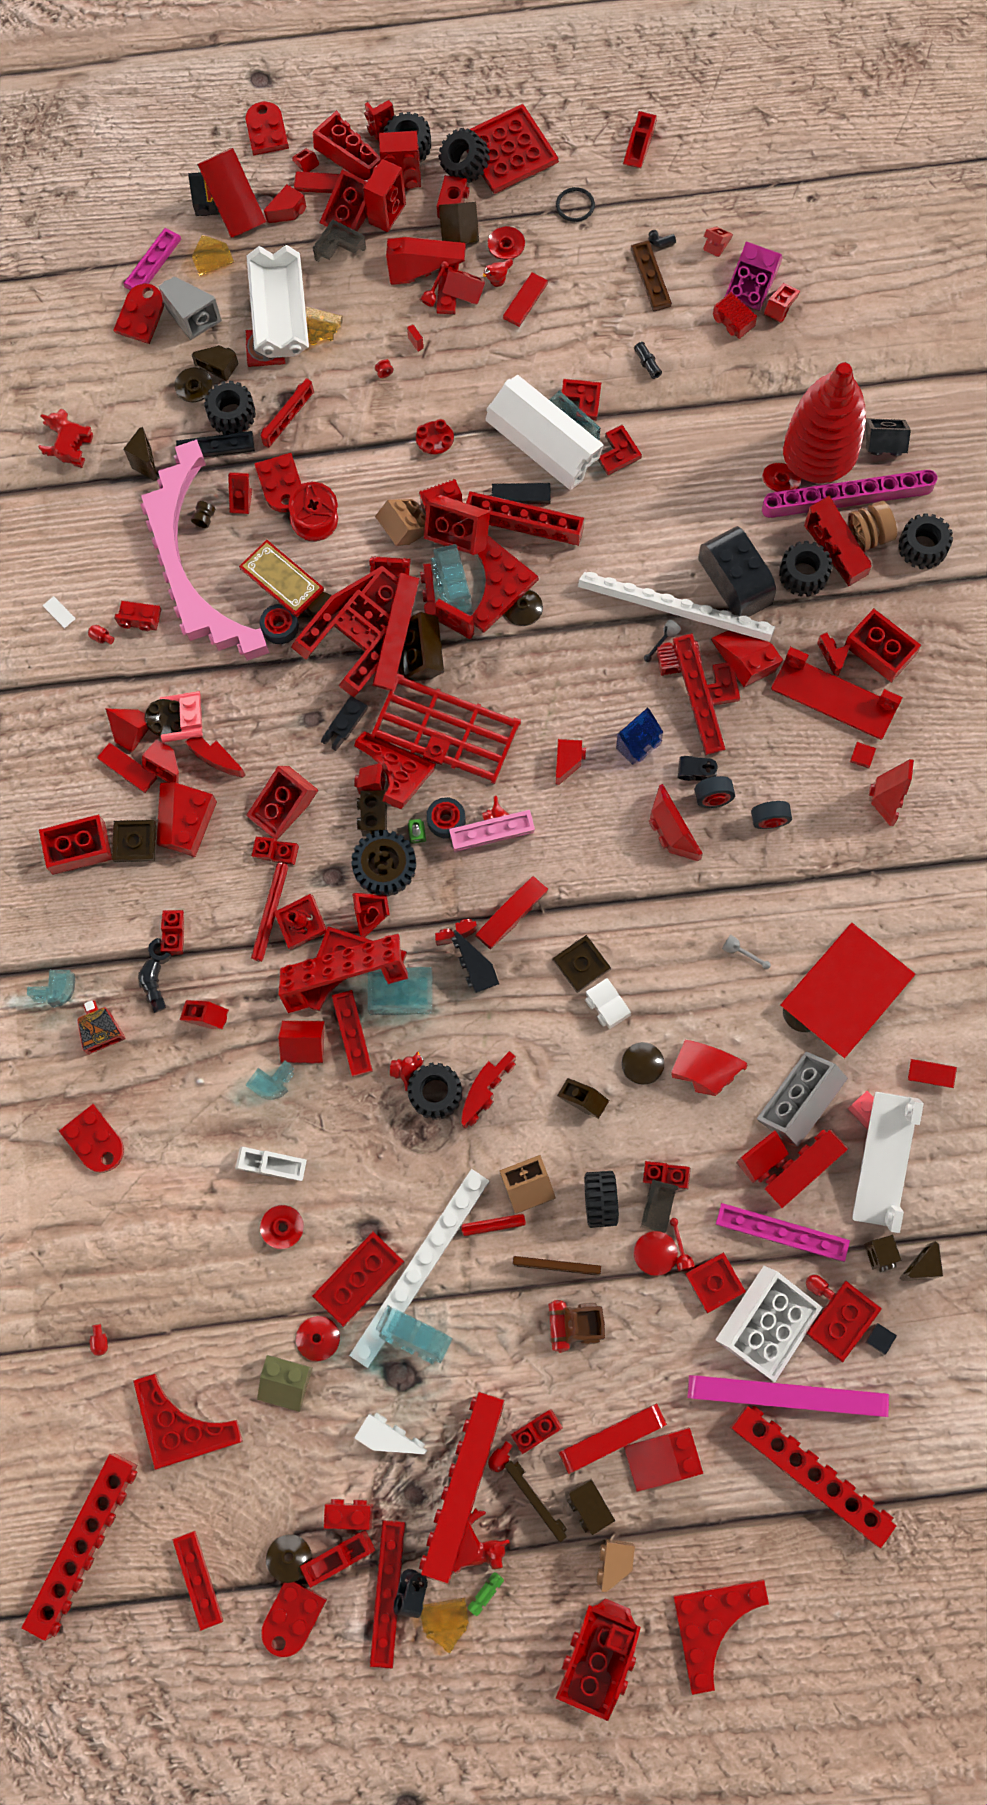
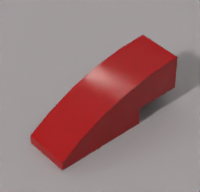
M638 111L623 165L642 168L656 126L657 115Z
M203 737L190 738L185 741L188 749L209 766L241 778L245 776L243 768L217 740L211 745Z
M363 1530L303 1564L300 1568L311 1588L368 1556L376 1549L367 1531Z

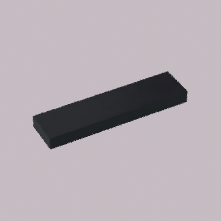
M253 431L176 440V446L197 440L203 457L255 451Z

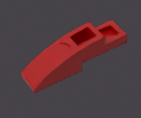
M509 1051L496 1066L488 1061L474 1080L462 1113L461 1124L465 1129L468 1125L472 1127L480 1118L478 1114L483 1109L487 1111L494 1103L492 1100L494 1094L490 1091V1088L494 1090L502 1081L500 1077L505 1072L510 1073L516 1066V1063H514L516 1056Z

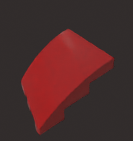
M685 1039L671 1075L675 1079L693 1082L695 1092L716 1096L723 1090L724 1086L729 1085L734 1080L735 1075L742 1069L745 1071L748 1065L747 1062L723 1050Z

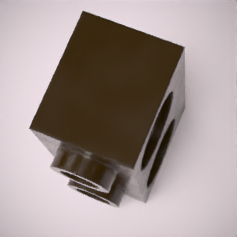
M385 790L360 791V798H357V810H360L361 817L357 818V830H361L362 836H366L369 833L373 835L375 834L374 831L379 830V833L387 830V803L383 801L384 794L386 793ZM369 801L377 802L373 807L367 806ZM370 820L377 821L376 825L372 827L367 826V823Z
M893 1235L875 1239L864 1244L872 1270L879 1268L880 1272L896 1268V1263L902 1261Z

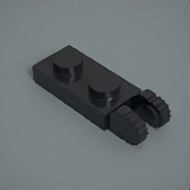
M350 696L328 727L329 729L323 735L321 743L327 744L331 737L336 734L338 736L332 744V749L337 751L363 717L368 706Z

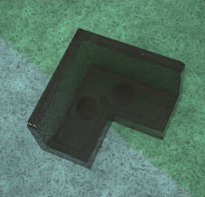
M333 219L313 246L314 257L317 262L322 257L330 260L339 246L356 254L358 249L366 250L365 236Z
M652 1180L641 1221V1228L666 1233L678 1186Z

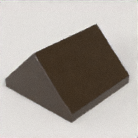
M476 201L439 205L442 241L479 242Z
M140 427L123 450L132 469L153 481H157L152 448L144 428Z
M934 1241L927 1244L900 1276V1279L902 1281L943 1277L939 1243Z

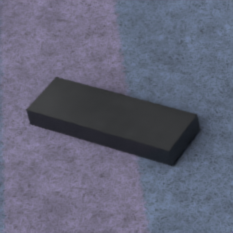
M550 483L492 484L493 497L523 504H551Z

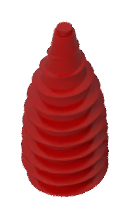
M843 362L838 364L834 371L819 378L812 384L799 401L789 423L783 445L784 460L795 475L806 481L827 483L838 480L852 470L859 457L865 429V402L863 393L853 377V370L849 363Z

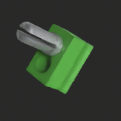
M421 819L409 820L408 832L410 843L426 842L424 821H421Z

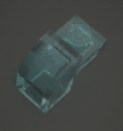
M49 970L48 987H27V995L34 1002H46L47 999V1003L50 1006L59 1007L68 1002L72 997L75 989L76 975L71 970Z
M284 1060L273 1077H270L258 1068L246 1083V1086L261 1098L268 1100L278 1099L288 1092L283 1083H288L294 1075L292 1072L294 1068Z

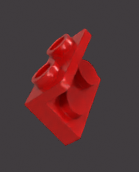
M390 100L379 104L375 108H372L369 102L365 103L366 112H364V115L368 122L366 127L371 136L374 135L378 142L379 133L385 132L384 128L387 126L388 120H392L394 116V108Z
M121 601L119 613L115 614L114 619L120 627L125 629L133 627L146 632L150 630L157 631L162 609L158 605Z

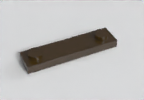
M512 1460L505 1465L506 1470L556 1539L562 1542L567 1538L564 1532L568 1529L560 1518L555 1520L524 1478L523 1474L526 1472L517 1461L514 1464Z

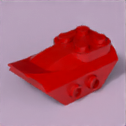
M606 1598L595 1606L588 1605L579 1633L575 1631L570 1643V1646H573L571 1656L566 1655L561 1669L565 1670L555 1699L606 1721L609 1720L619 1695L624 1696L628 1685V1681L625 1680L627 1672H632L636 1662V1657L633 1655L641 1627L635 1624L630 1608ZM612 1623L634 1632L627 1656L604 1647Z

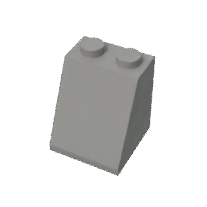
M175 276L158 286L166 309L190 340L222 321L214 296Z

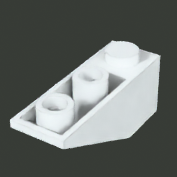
M375 1413V1415L369 1414L355 1436L356 1440L373 1451L426 1454L427 1452L423 1448L425 1444L415 1437L410 1440L404 1436L406 1431L397 1425H394L393 1428L386 1424L387 1419L378 1413Z

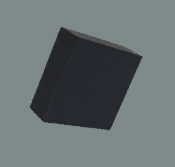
M876 1323L866 1343L886 1355L897 1335Z

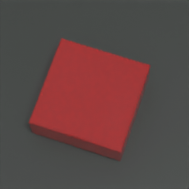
M413 324L408 326V339L418 352L423 350V337Z
M856 742L850 762L869 769L876 748Z
M612 1623L604 1647L627 1656L634 1632Z

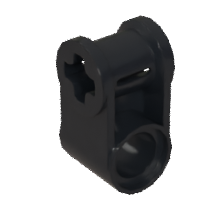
M681 756L679 758L677 777L684 781H702L707 778L716 777L718 765L711 758ZM706 768H710V773L706 772Z
M407 1569L400 1576L398 1591L393 1605L395 1615L419 1618L422 1614L428 1581L426 1577H423L421 1573L414 1569Z

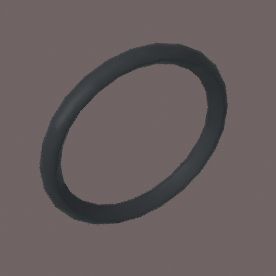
M579 187L564 190L556 200V209L559 215L571 222L587 219L595 208L592 194ZM572 191L586 194L591 201L589 212L579 218L568 217L560 209L561 198Z

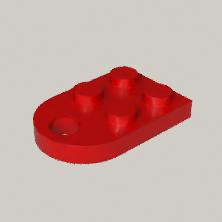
M267 101L252 105L248 109L245 119L253 156L289 149L282 113L279 107ZM260 110H266V111H267V112L264 113V114H259V113H258Z
M148 283L134 286L127 294L113 329L114 332L150 344L164 309V301L159 289ZM147 291H153V295L150 298L144 297Z
M292 453L254 463L267 504L275 511L290 512L288 504L284 505L281 502L283 499L289 498L294 489L301 485Z
M94 1104L59 1130L83 1164L95 1172L104 1173L111 1171L120 1164L123 1158L124 1145L121 1138ZM112 1153L114 1157L113 1162L105 1165L103 1163L104 1155Z
M298 1582L283 1583L262 1626L261 1637L266 1649L278 1657H289L299 1652L305 1645L327 1599ZM281 1636L285 1639L284 1649L278 1650L274 1647L273 1640L275 1637Z

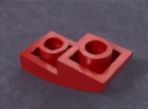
M256 836L251 856L267 861L295 865L299 845L297 843L277 841L275 838Z
M163 910L162 955L166 952L171 955H183L184 911Z
M471 919L460 920V923H455L456 930L464 938L477 931V923ZM442 929L435 933L437 946L453 943L451 937L455 935L452 929Z
M911 1059L908 1080L954 1088L957 1067Z
M645 1161L643 1183L688 1190L691 1168Z
M552 1409L510 1435L520 1452L524 1454L562 1430L563 1427Z

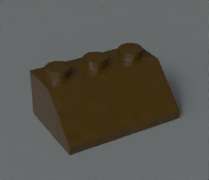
M419 612L410 617L398 667L399 674L404 675V678L412 681L433 679L444 673L437 616Z

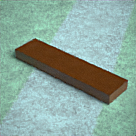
M649 240L631 245V251L653 312L671 307L672 302Z
M513 1256V1265L517 1267L596 1276L601 1274V1265Z

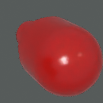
M92 625L88 629V636L92 640L102 644L105 642L110 645L113 644L115 639L109 635L107 629L99 625Z
M813 1274L806 1279L807 1289L816 1296L822 1297L824 1295L829 1300H832L835 1296V1293L828 1288L829 1284L819 1275Z
M101 1324L92 1325L93 1335L89 1339L90 1350L94 1355L102 1356L108 1350L106 1333L102 1334Z
M505 1441L501 1449L497 1448L494 1450L488 1460V1467L493 1472H501L509 1462L510 1456L508 1453L513 1446Z

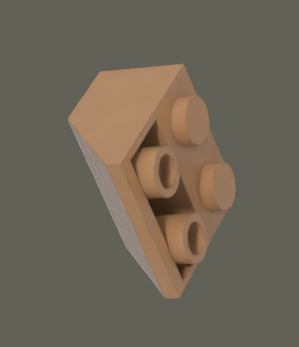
M413 499L387 500L375 516L396 546L410 545L424 536L426 515L423 514L418 503Z
M541 1155L499 1170L515 1214L556 1199Z
M605 1539V1544L600 1545L599 1558L600 1561H603L602 1569L598 1568L597 1585H600L602 1592L609 1591L632 1572L635 1551L633 1543Z

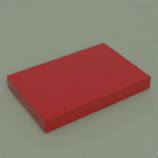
M844 1281L806 1335L840 1362H844L882 1308L849 1282Z

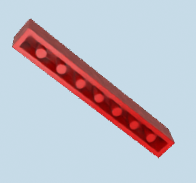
M478 1392L477 1397L473 1396L469 1408V1410H472V1415L470 1419L466 1418L462 1432L466 1434L463 1442H458L455 1452L459 1456L456 1464L452 1463L448 1477H451L449 1487L445 1486L442 1492L441 1500H444L442 1510L437 1509L434 1523H437L434 1533L430 1532L426 1546L430 1548L427 1556H422L419 1565L423 1577L447 1585L450 1583L505 1405V1400L481 1392Z

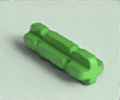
M494 1572L490 1576L489 1583L486 1582L475 1596L476 1600H472L469 1604L468 1610L473 1615L479 1616L483 1610L482 1606L488 1604L497 1592L495 1589L497 1587L500 1588L504 1582V1579L498 1573Z

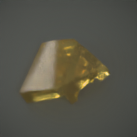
M205 235L201 236L192 255V260L199 276L234 263L227 243Z
M306 307L307 332L311 346L316 345L319 340H334V333L341 326L343 316Z
M465 1598L423 1605L421 1614L423 1632L426 1633L428 1639L435 1641L449 1654L462 1634L466 1632L469 1624Z

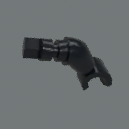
M160 938L152 940L149 944L148 951L151 959H147L138 973L139 986L147 993L146 999L148 1003H151L154 1013L166 1009L161 991L157 990L159 988L158 976L161 969L160 964L166 963L171 959V954L167 952L162 956L154 953L158 947H161L162 941Z

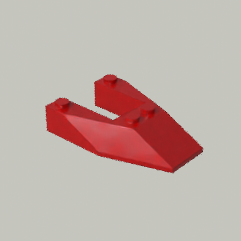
M381 566L335 593L295 639L291 648L307 660L333 627L337 628L365 651L338 685L355 698L376 671L398 578Z

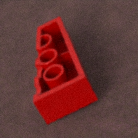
M337 110L313 131V147L315 150L349 173L365 181L369 180L374 167L380 163L381 158L367 143L365 144L361 140V136L350 128V124L341 118V114Z
M830 495L810 506L804 526L818 546L822 545L824 552H829L832 565L846 584L851 586L869 575L872 567L871 561L864 554Z
M823 1129L814 1137L816 1142L811 1147L806 1144L798 1152L799 1158L795 1161L790 1159L782 1166L784 1171L779 1176L774 1173L765 1181L768 1186L764 1189L781 1208H784L849 1149L831 1129L827 1132Z

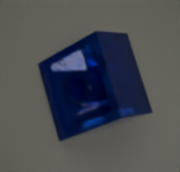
M648 707L617 734L616 749L632 765L636 761L641 762L648 755L647 752L651 748L656 749L663 741V730Z

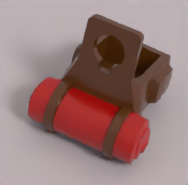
M554 1300L548 1304L551 1332L550 1342L552 1343L553 1351L563 1353L570 1349L571 1343L581 1342L582 1345L600 1343V1340L605 1339V1321L602 1306H597L596 1303L578 1304V1307L571 1308L567 1307L566 1302L561 1300Z

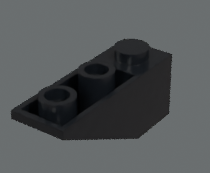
M454 930L455 936L451 937L455 949H460L462 956L458 958L462 969H467L469 976L465 978L469 989L473 988L475 993L499 985L493 964L457 930Z

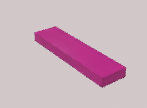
M164 228L123 283L124 287L131 290L136 285L149 284L182 240L181 236Z

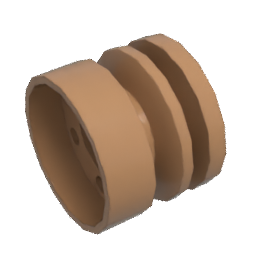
M880 501L869 505L867 509L863 507L858 509V511L855 510L848 514V527L863 552L869 550V548H875L878 543L883 545L896 540V521L886 502Z

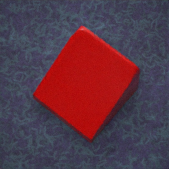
M307 148L292 158L302 172H310L319 166L315 152Z

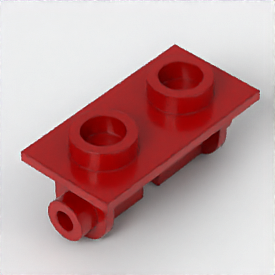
M371 556L369 560L370 573L383 566L395 577H399L400 573L409 575L411 559Z

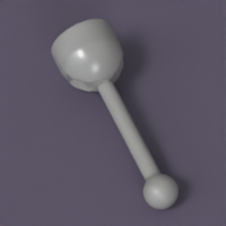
M732 935L728 937L722 948L728 953L739 951L760 963L764 969L771 967L769 961H763L740 948L739 940Z

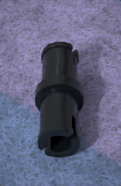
M644 342L637 343L634 346V350L641 359V365L646 367L652 379L660 377L662 370L657 365L655 356L649 352Z

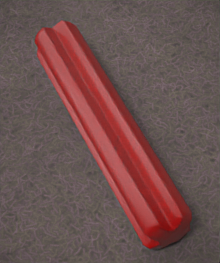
M517 1214L462 1224L461 1229L463 1236L525 1226L526 1221L524 1214Z

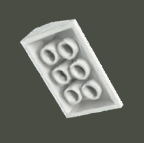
M763 1266L721 1330L716 1341L768 1379L776 1382L823 1307L779 1272Z

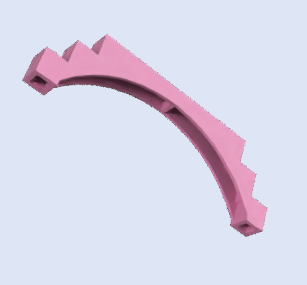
M197 440L176 446L177 455H174L177 465L158 471L160 479H157L160 489L141 495L143 503L140 505L144 515H148L149 518L146 521L147 527L150 532L153 531L155 536L151 539L155 549H159L160 554L157 555L161 566L164 565L166 570L163 572L166 583L171 585V589H168L172 601H176L177 606H174L178 618L181 617L183 622L180 624L183 635L188 636L190 641L208 635L211 644L216 645L218 651L237 645L240 655L244 654L247 661L266 655L270 652L261 628L255 630L243 626L216 611L193 588L183 570L178 549V521L181 506L192 480L200 468L206 466Z

